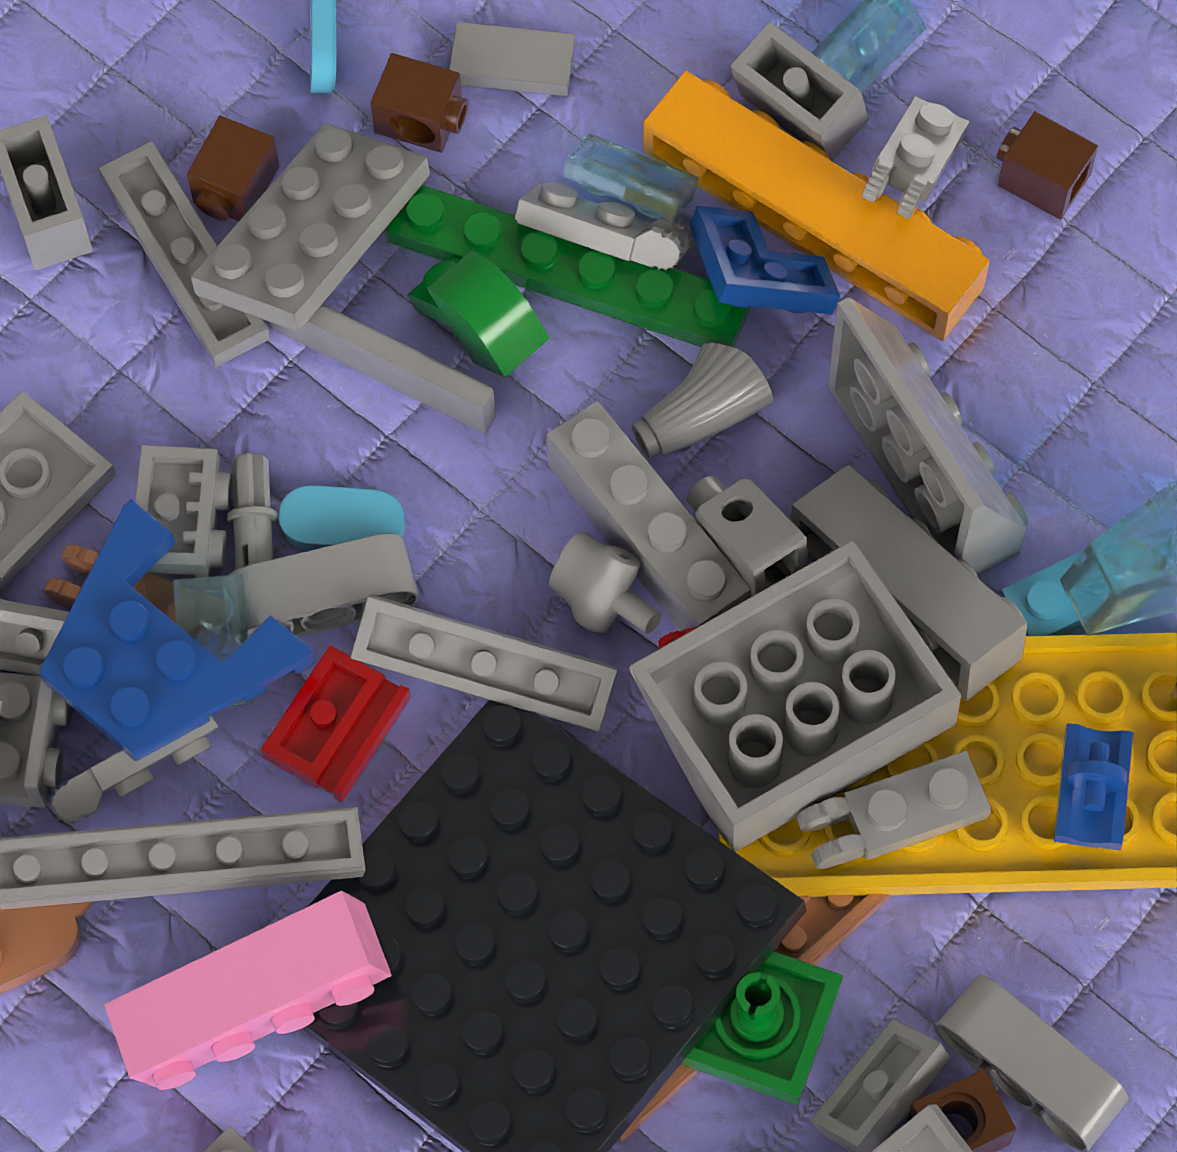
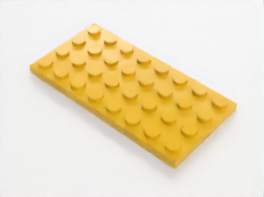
M1177 633L1025 636L1023 655L1020 661L969 700L965 701L961 697L956 725L828 798L843 797L845 792L967 751L991 808L990 816L985 820L866 860L863 856L821 870L820 868L817 869L811 856L812 851L825 842L836 840L846 835H855L850 820L825 827L821 830L802 832L795 817L738 850L736 853L797 896L809 897L848 894L867 896L869 894L881 893L910 895L1177 888V699L1171 696L1177 682ZM1067 723L1079 724L1099 731L1123 730L1133 732L1124 836L1120 851L1054 842L1064 734ZM718 830V841L730 848Z

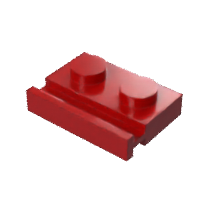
M329 645L262 746L261 753L262 757L317 789L320 787L332 794L334 799L343 803L409 702L411 696L409 688L402 684L398 686L385 679L384 674L360 661L350 659V655Z

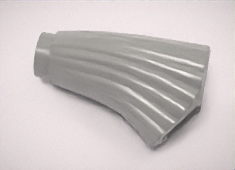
M705 343L701 346L696 362L685 379L664 399L641 417V421L633 424L631 427L640 448L648 458H651L657 454H667L696 444L728 429L772 405L774 402L773 395L765 375L749 353L720 343Z

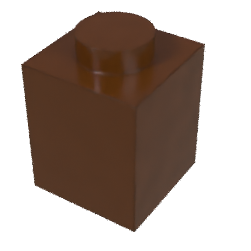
M1034 111L1022 130L1015 126L1010 129L997 152L996 159L1002 161L998 186L1061 220L1091 176L1098 145Z
M219 115L187 172L193 203L203 213L214 219L227 220L231 218L240 221L268 189L280 167L274 136Z

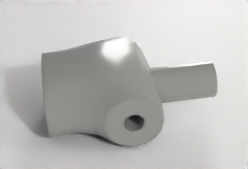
M584 532L577 533L568 541L552 570L549 587L561 595L570 605L573 617L577 623L590 631L607 633L619 614L640 630L649 634L658 626L662 617L660 611L630 591L641 564L638 557L621 547L609 546L597 541Z

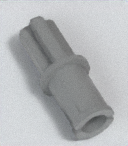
M238 454L231 463L233 510L227 514V523L233 526L234 571L248 565L273 560L272 524L277 522L278 516L277 512L270 507L269 462L263 454Z

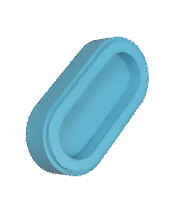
M310 0V93L332 94V91H335L336 0Z
M314 485L302 486L291 491L283 499L278 513L281 532L285 540L294 548L305 552L380 534H397L404 537L406 530L404 511L400 502L393 495L381 490Z

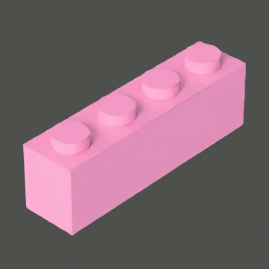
M340 891L107 1002L104 1006L129 1078L157 1087L159 1090H167L191 1081L196 1076L194 1069L215 1059L218 1062H226L250 1053L255 1048L253 1041L274 1031L278 1034H285L306 1027L314 1021V1012L335 1002L336 1005L343 1006L367 998L374 992L373 984L392 976L365 903Z

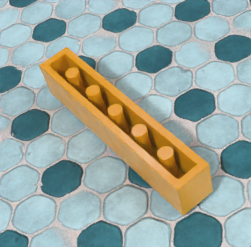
M685 70L643 122V152L732 209L753 212L759 226L802 253L824 256L832 272L941 341L946 339L985 287L990 259L983 256L982 251L972 241L961 236L953 237L932 224L930 218L919 208H916L910 219L897 214L899 209L898 202L884 193L878 197L875 203L863 198L862 194L869 177L861 173L852 174L832 162L822 148L812 142H800L781 130L777 122L768 114L759 110L751 111L731 99L728 92L712 80L705 79L702 81Z

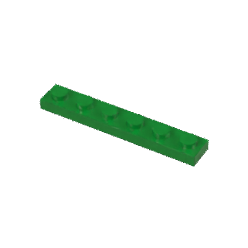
M424 185L419 187L386 229L388 243L442 261L448 260L451 256L462 259L471 250H474L497 266L516 286L699 347L705 343H720L735 347L751 307L741 308L719 303L711 281L674 268H668L666 271L663 268L658 270L657 266L649 267L631 260L626 261L518 224L515 215Z

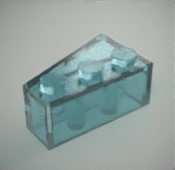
M1177 479L1089 543L1060 579L1087 635L1177 611Z

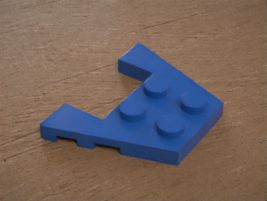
M130 499L123 506L38 673L48 687L137 762L210 722L209 716L240 699L248 701L267 690V684L293 670L295 674L305 670L316 661L314 651L270 615L225 662H221L135 590L133 586L176 542L173 534Z

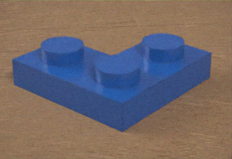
M696 206L689 226L719 303L741 308L753 306L782 309L792 313L833 314L840 298V293L824 256L768 250L753 212Z

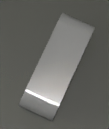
M397 534L374 535L248 565L230 573L224 582L237 638L241 644L270 615L295 636L300 637L361 622L370 594L409 606H413L419 599L405 540Z
M976 976L934 1025L939 1037L956 1054L977 1071L985 1068L995 1086L1057 1137L1078 1151L1087 1152L1130 1101L1126 1090L1113 1076L1006 989L986 976Z

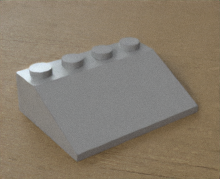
M848 297L838 302L827 387L911 518H916L924 523L934 540L954 558L960 557L967 561L977 575L1019 554L1024 541L1026 526L1028 525L1024 508L1014 494L1011 492L1004 494L993 477L995 469L988 452L979 442L972 444L961 428V414L952 397L946 392L939 394L928 377L930 369L924 354L915 343L907 345L896 326Z
M854 540L629 666L633 679L698 800L730 849L734 852L794 819L802 810L825 801L956 725L961 693Z

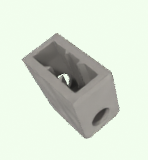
M708 476L697 482L689 491L687 502L696 511V522L751 588L750 598L809 565L806 536L751 479H741L726 489L717 477Z

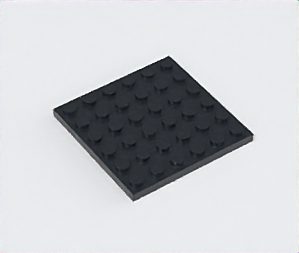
M488 700L362 844L365 863L363 877L330 880L308 905L317 903L340 891L365 903L392 976L373 984L374 992L361 1001L343 1006L336 1005L335 1002L314 1012V1021L302 1029L462 1152H609L736 997V989L740 980L746 975L759 970L806 913L805 901L537 713Z

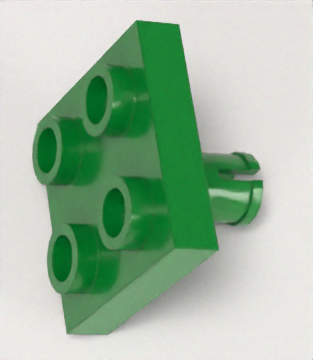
M773 951L757 972L750 973L740 980L734 1000L681 1065L799 1105L841 988L843 975Z

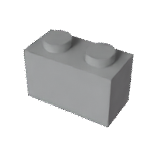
M771 22L763 28L730 65L734 80L742 97L772 117L777 124L799 141L812 142L822 148L831 161L869 120L862 92Z
M47 115L0 130V173L34 270L36 271L93 252L83 215Z

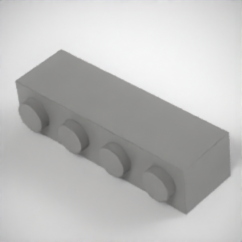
M598 400L546 434L549 468L612 546L626 549L638 557L641 564L636 575L637 578L680 631L699 627L750 598L751 588Z
M847 464L792 504L791 521L806 536L808 559L811 562H815L854 540L965 701L969 700L1022 659L1028 622L1024 619L1019 608L1008 598L996 595L979 580L975 570L967 561L960 557L954 558L937 543L924 523L916 518H909L889 500L887 493L877 482L871 479L866 480Z

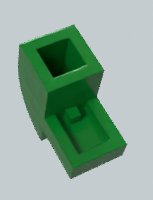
M471 250L462 259L451 256L448 260L435 264L425 273L423 281L407 294L420 314L451 327L472 363L503 377L509 375L550 339L530 304L513 282L491 261L474 250Z

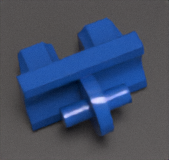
M1067 723L1064 734L1054 842L1091 848L1121 850L1124 836L1133 732L1123 730L1099 731L1079 724Z

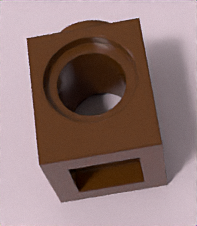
M394 53L390 54L371 100L374 133L440 153L443 152L450 132L458 134L461 131L468 110V99L462 98L459 72Z
M985 1068L912 1102L907 1121L911 1120L926 1106L931 1104H937L945 1115L958 1114L969 1121L973 1129V1135L964 1140L973 1152H996L1009 1146L1017 1129Z

